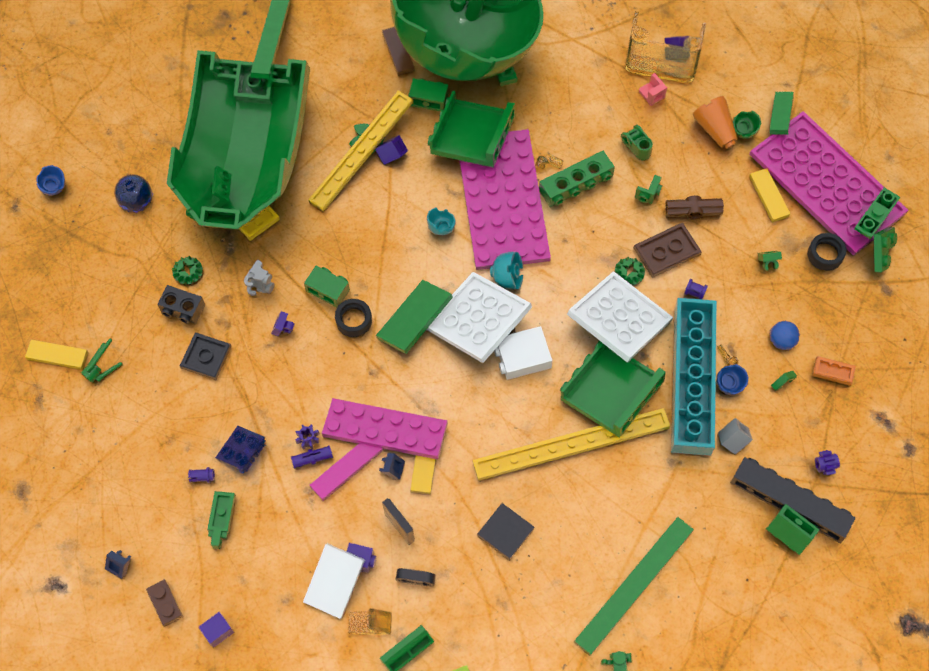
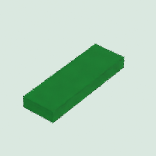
M775 92L769 129L770 134H789L794 92Z

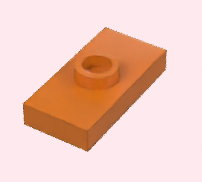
M817 356L812 376L851 386L856 366Z

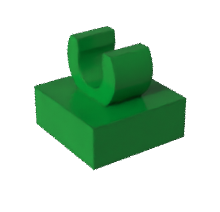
M514 67L497 75L500 86L518 82Z
M781 251L758 253V260L763 261L762 266L764 270H768L770 262L773 263L774 269H778L779 263L777 260L782 259Z

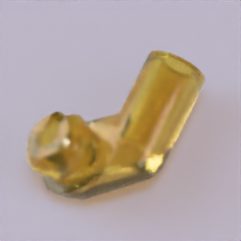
M543 155L536 159L535 165L541 169L545 168V164L561 168L564 160L553 155Z

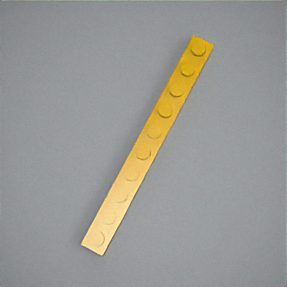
M662 408L637 415L620 438L599 425L473 460L477 479L480 481L669 429L670 424L665 410Z

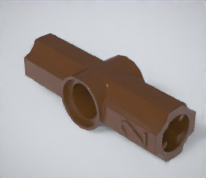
M694 195L682 200H666L665 214L667 217L687 216L690 220H697L703 216L723 215L724 212L722 198L702 199L700 196Z

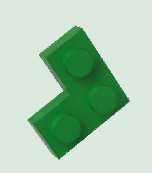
M887 227L874 234L875 272H883L891 264L889 249L895 246L898 239L895 227Z

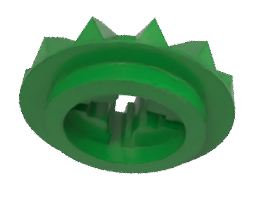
M190 256L186 258L181 257L172 268L173 277L181 284H192L200 279L203 272L202 264L197 258ZM185 265L190 268V275L184 271Z
M628 256L625 259H620L616 264L615 273L629 284L636 285L643 280L645 268L643 263L639 262L637 258L633 259ZM633 266L634 272L627 276V269Z

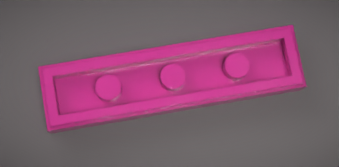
M359 443L310 484V488L324 501L384 449Z

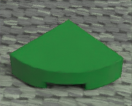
M794 371L786 372L771 386L774 390H779L788 381L792 382L796 379L797 375Z

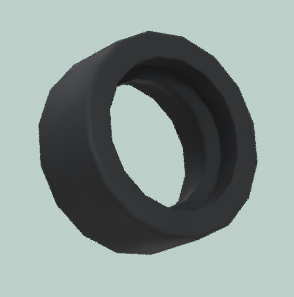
M821 233L812 240L807 254L813 266L820 270L829 271L840 266L846 256L847 249L844 241L837 235ZM819 244H829L837 250L838 256L834 260L823 259L817 254L816 247Z
M348 299L338 305L335 311V321L338 330L343 335L359 337L369 331L372 325V314L369 306L364 301ZM358 309L364 313L365 320L359 326L349 327L342 321L343 314L348 310Z

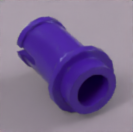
M210 467L198 470L189 469L188 478H191L189 482L207 481V483L215 480V470Z

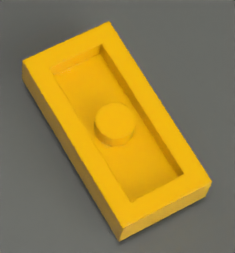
M268 206L242 226L240 231L251 241L279 221L280 218Z

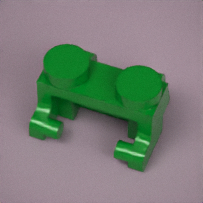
M618 651L610 654V659L612 660H601V665H612L613 671H627L626 659L627 663H632L631 653Z

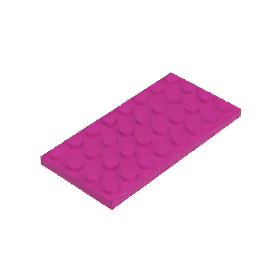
M804 111L790 121L788 135L772 134L750 151L749 155L764 169H767L770 175L821 225L844 241L846 249L853 256L874 240V236L869 239L854 228L884 186ZM898 201L878 232L891 227L906 215L909 210Z
M529 129L508 132L494 167L459 160L476 270L490 269L497 256L512 251L520 254L523 265L551 261Z

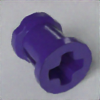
M690 279L684 295L689 294L703 299L708 285L703 286Z

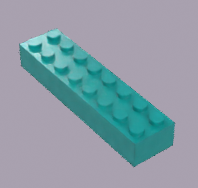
M677 298L674 311L671 453L711 456L715 449L716 300Z

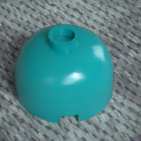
M512 251L497 256L493 266L490 268V275L494 277L498 286L508 290L520 289L523 282V275H520V269H523L520 254Z

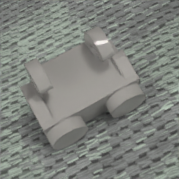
M259 260L255 262L244 278L247 292L252 296L256 295V291L251 290L253 287L257 288V292L270 294L275 286L271 282L272 275L262 269L263 264Z

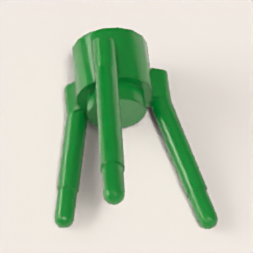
M111 338L106 343H102L89 364L81 372L91 383L95 380L100 382L105 376L123 365L122 362H119L102 374L99 373L101 369L96 363L112 342Z

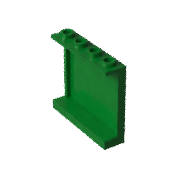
M452 91L451 96L446 99L444 110L440 112L439 121L434 125L433 134L428 138L430 154L494 167L515 118V103L508 102L506 108L502 109L456 99V92Z
M598 341L593 353L585 357L583 365L574 370L569 382L566 381L561 386V401L620 438L663 384L666 371L658 368L655 372L634 358L627 363L605 344Z

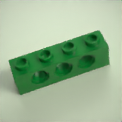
M604 150L539 181V192L549 207L560 205L566 199L576 197L582 191L590 190L602 181L610 180L614 175L615 166Z

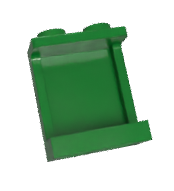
M219 166L214 168L213 182L210 183L213 199L209 207L214 208L223 207L230 199L232 174ZM186 209V215L195 220L194 217L190 214V212Z

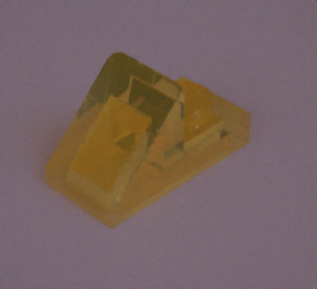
M369 608V611H349L348 633L391 634L392 613L374 608Z

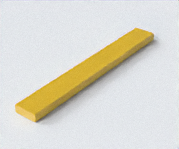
M398 90L308 199L309 203L324 212L412 105L413 99Z

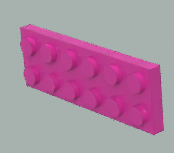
M332 398L322 430V436L439 459L448 422L443 419Z

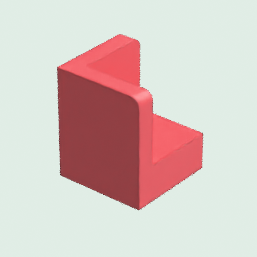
M655 73L651 75L648 84L639 88V93L650 106L666 96L667 87Z

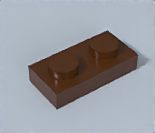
M165 579L146 588L164 627L183 617Z

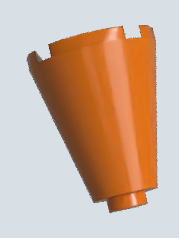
M719 96L710 100L711 103L708 105L703 104L693 112V116L721 148L729 149L736 144L737 135L727 100L724 96Z

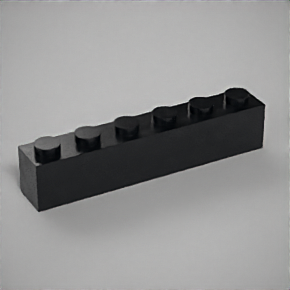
M744 457L730 482L778 510H781L787 504L819 529L818 532L840 544L846 538L856 518L848 510L834 506L828 499L819 498L814 495L813 491L797 486L793 480L777 475L776 471L771 468H764L752 458Z

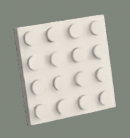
M614 271L571 307L567 313L569 317L627 363L673 319L670 314Z
M472 272L452 294L453 298L427 330L484 363L530 311L532 306L530 302Z

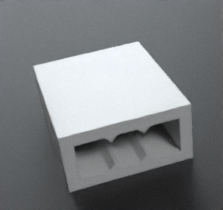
M541 326L507 335L494 350L496 357H500V372L505 374L506 380L552 368V358Z

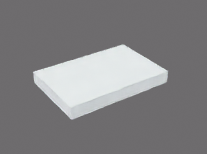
M325 544L303 602L341 619L365 560L333 545Z

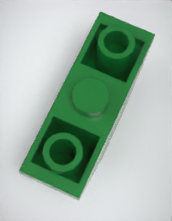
M884 187L854 229L871 239L883 225L899 201L900 196Z

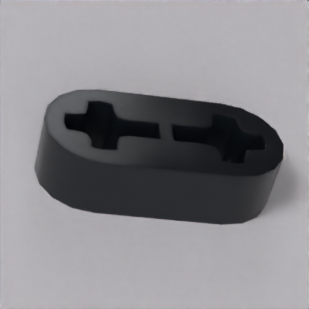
M398 568L395 580L401 583L433 587L436 575L425 571Z

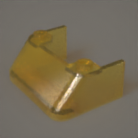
M635 11L625 62L626 70L640 75L651 76L655 73L659 78L685 83L692 82L697 71L706 24L702 23L699 37H688L684 41L683 47L648 41L649 33L646 29L636 27L639 12Z

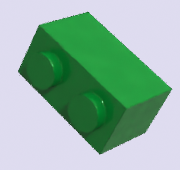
M413 78L408 97L413 99L411 106L441 112L445 108L446 99L449 95L448 84Z
M315 266L304 282L306 292L335 307H338L350 291L349 282L346 278L332 274L325 267Z
M787 504L783 506L766 528L774 537L781 540L799 555L811 543L819 531L817 527Z

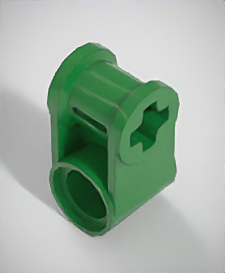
M635 125L628 132L621 133L623 143L639 160H648L651 157L653 142L639 125Z

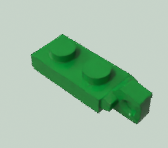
M214 492L207 528L208 536L212 537L211 546L213 549H221L223 538L227 539L236 498L235 493Z

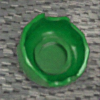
M742 111L733 118L736 135L742 139L752 138L760 129V116L755 111Z

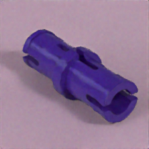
M330 445L313 451L309 449L306 453L291 456L294 469L311 463L315 465L318 461L333 458Z

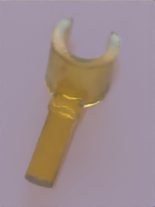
M720 344L718 349L726 360L724 365H731L729 360L733 361L734 365H738L737 357L730 356Z

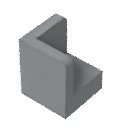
M736 418L718 432L721 445L733 454H737L753 440L749 428Z

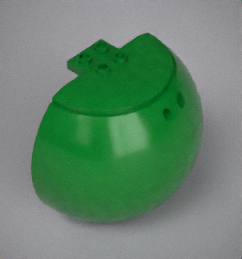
M390 0L393 24L406 51L425 69L451 80H482L505 72L516 65L534 45L543 25L544 13L541 0Z

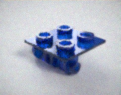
M237 426L215 458L238 468L237 470L244 474L245 471L248 472L252 465L250 461L255 462L253 456L258 457V453L266 446V437Z

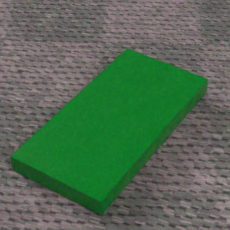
M422 279L376 334L377 339L407 354L453 298L452 294Z

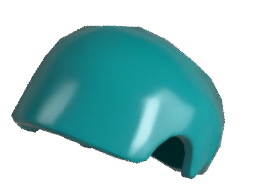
M435 207L428 211L427 214L428 228L433 234L447 235L454 230L456 220L454 215L448 212L447 209L440 211Z

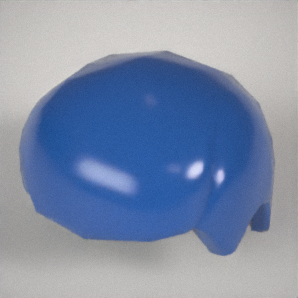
M53 165L44 166L36 178L38 189L43 194L50 196L59 194L65 186L64 172L59 167Z
M780 321L770 329V341L778 349L789 350L794 348L799 342V330L792 322Z
M729 365L723 367L718 372L716 383L719 390L725 394L734 395L745 389L748 385L749 377L746 370L740 365Z

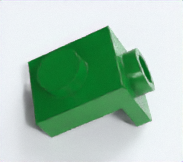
M654 175L649 189L638 186L635 198L643 203L652 204L655 196H659L663 185L660 182L662 177Z

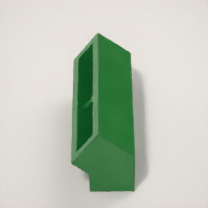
M420 625L380 657V661L388 671H398L435 641L428 631Z

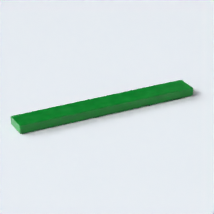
M271 0L251 69V78L270 79L291 0Z
M677 517L574 640V643L591 656L694 529Z

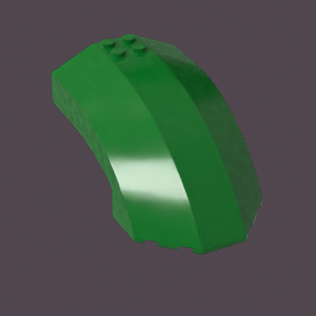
M197 50L186 125L179 150L176 147L171 148L167 185L200 226L239 230L283 194L293 171L302 133L310 76V67L306 60L288 59L287 65L273 64L270 79L251 78L253 62L220 59L216 52ZM216 166L232 174L230 199L221 208L209 207L213 199L210 183L213 182L214 168Z

